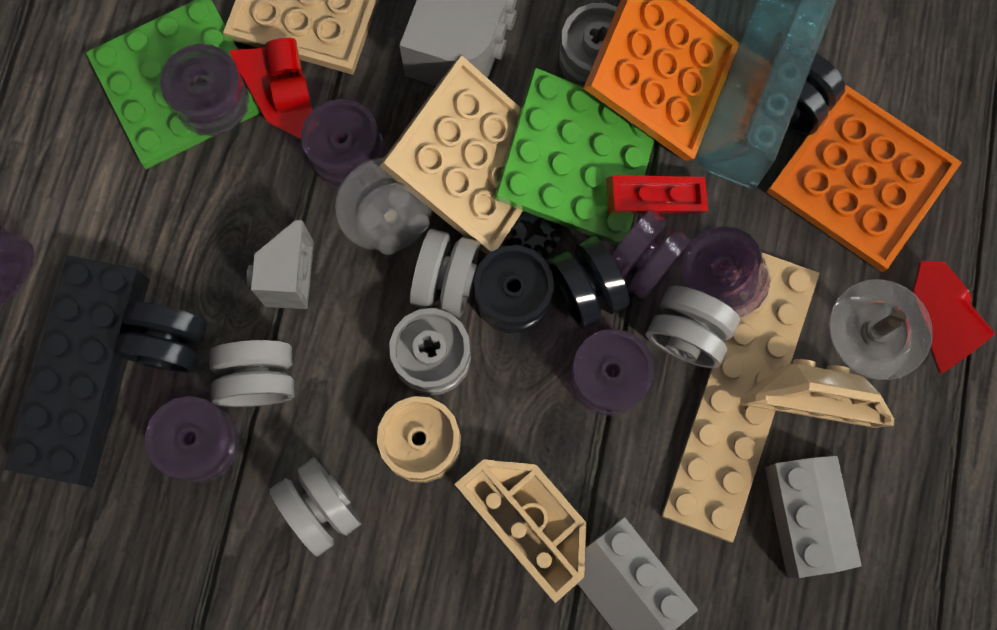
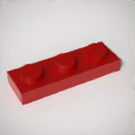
M612 175L606 178L608 213L701 214L708 211L705 177Z

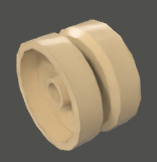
M413 396L398 401L385 412L378 426L377 445L382 459L396 475L410 482L428 483L442 478L453 468L460 454L461 435L455 416L444 404L430 397ZM424 433L425 443L420 446L413 444L412 441L417 440V434Z

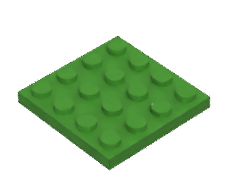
M194 0L86 52L145 169L262 113L230 55L231 50L238 49L232 38L224 36L225 24L212 0Z
M535 68L530 75L493 200L622 247L626 245L634 213H608L606 178L612 175L645 176L655 139L583 89L584 87Z

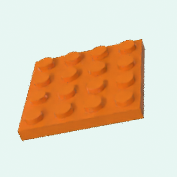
M621 0L583 89L684 161L694 160L740 43L686 0Z
M845 85V93L833 109L828 111V116L814 134L808 135L766 193L883 273L889 268L962 162Z

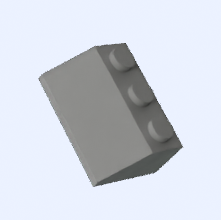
M838 456L807 458L775 463L765 467L787 578L810 577L861 567Z
M625 517L619 519L585 547L584 578L577 584L612 630H676L698 611L697 607Z

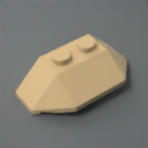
M794 359L793 364L778 367L745 393L740 400L741 405L872 428L894 426V418L884 399L864 376L850 374V368L844 366L830 365L827 366V369L815 367L816 362L811 360Z
M483 459L454 484L554 603L560 600L584 578L586 522L537 465Z

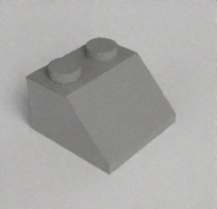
M302 220L293 221L254 254V264L248 266L247 286L251 287V291L265 307L308 309L314 241Z

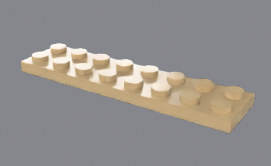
M754 249L749 253L731 306L739 315L740 323L734 336L729 340H723L728 350L721 365L718 368H710L661 517L729 543L734 542L775 414V410L741 405L740 400L745 393L778 367L791 364L820 274L819 272Z

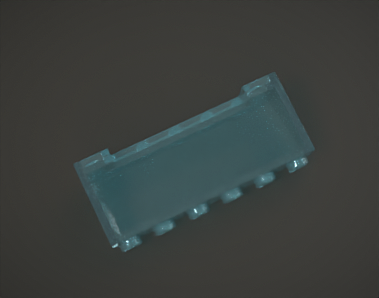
M757 0L695 156L697 164L703 170L750 189H756L776 159L837 0Z

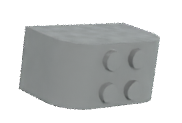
M417 0L399 45L405 76L437 86L450 66L462 55L488 78L495 59L501 60L507 42L504 36L506 29L512 30L517 15V10L514 9L517 0Z

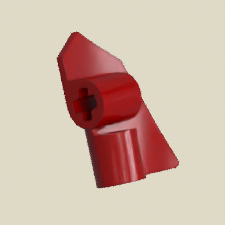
M278 38L268 41L263 48L231 50L230 55L266 121L301 140L315 122L306 78L302 73L296 39Z
M919 262L911 301L939 373H944L993 337L995 332L970 304L972 297L969 290L945 262Z

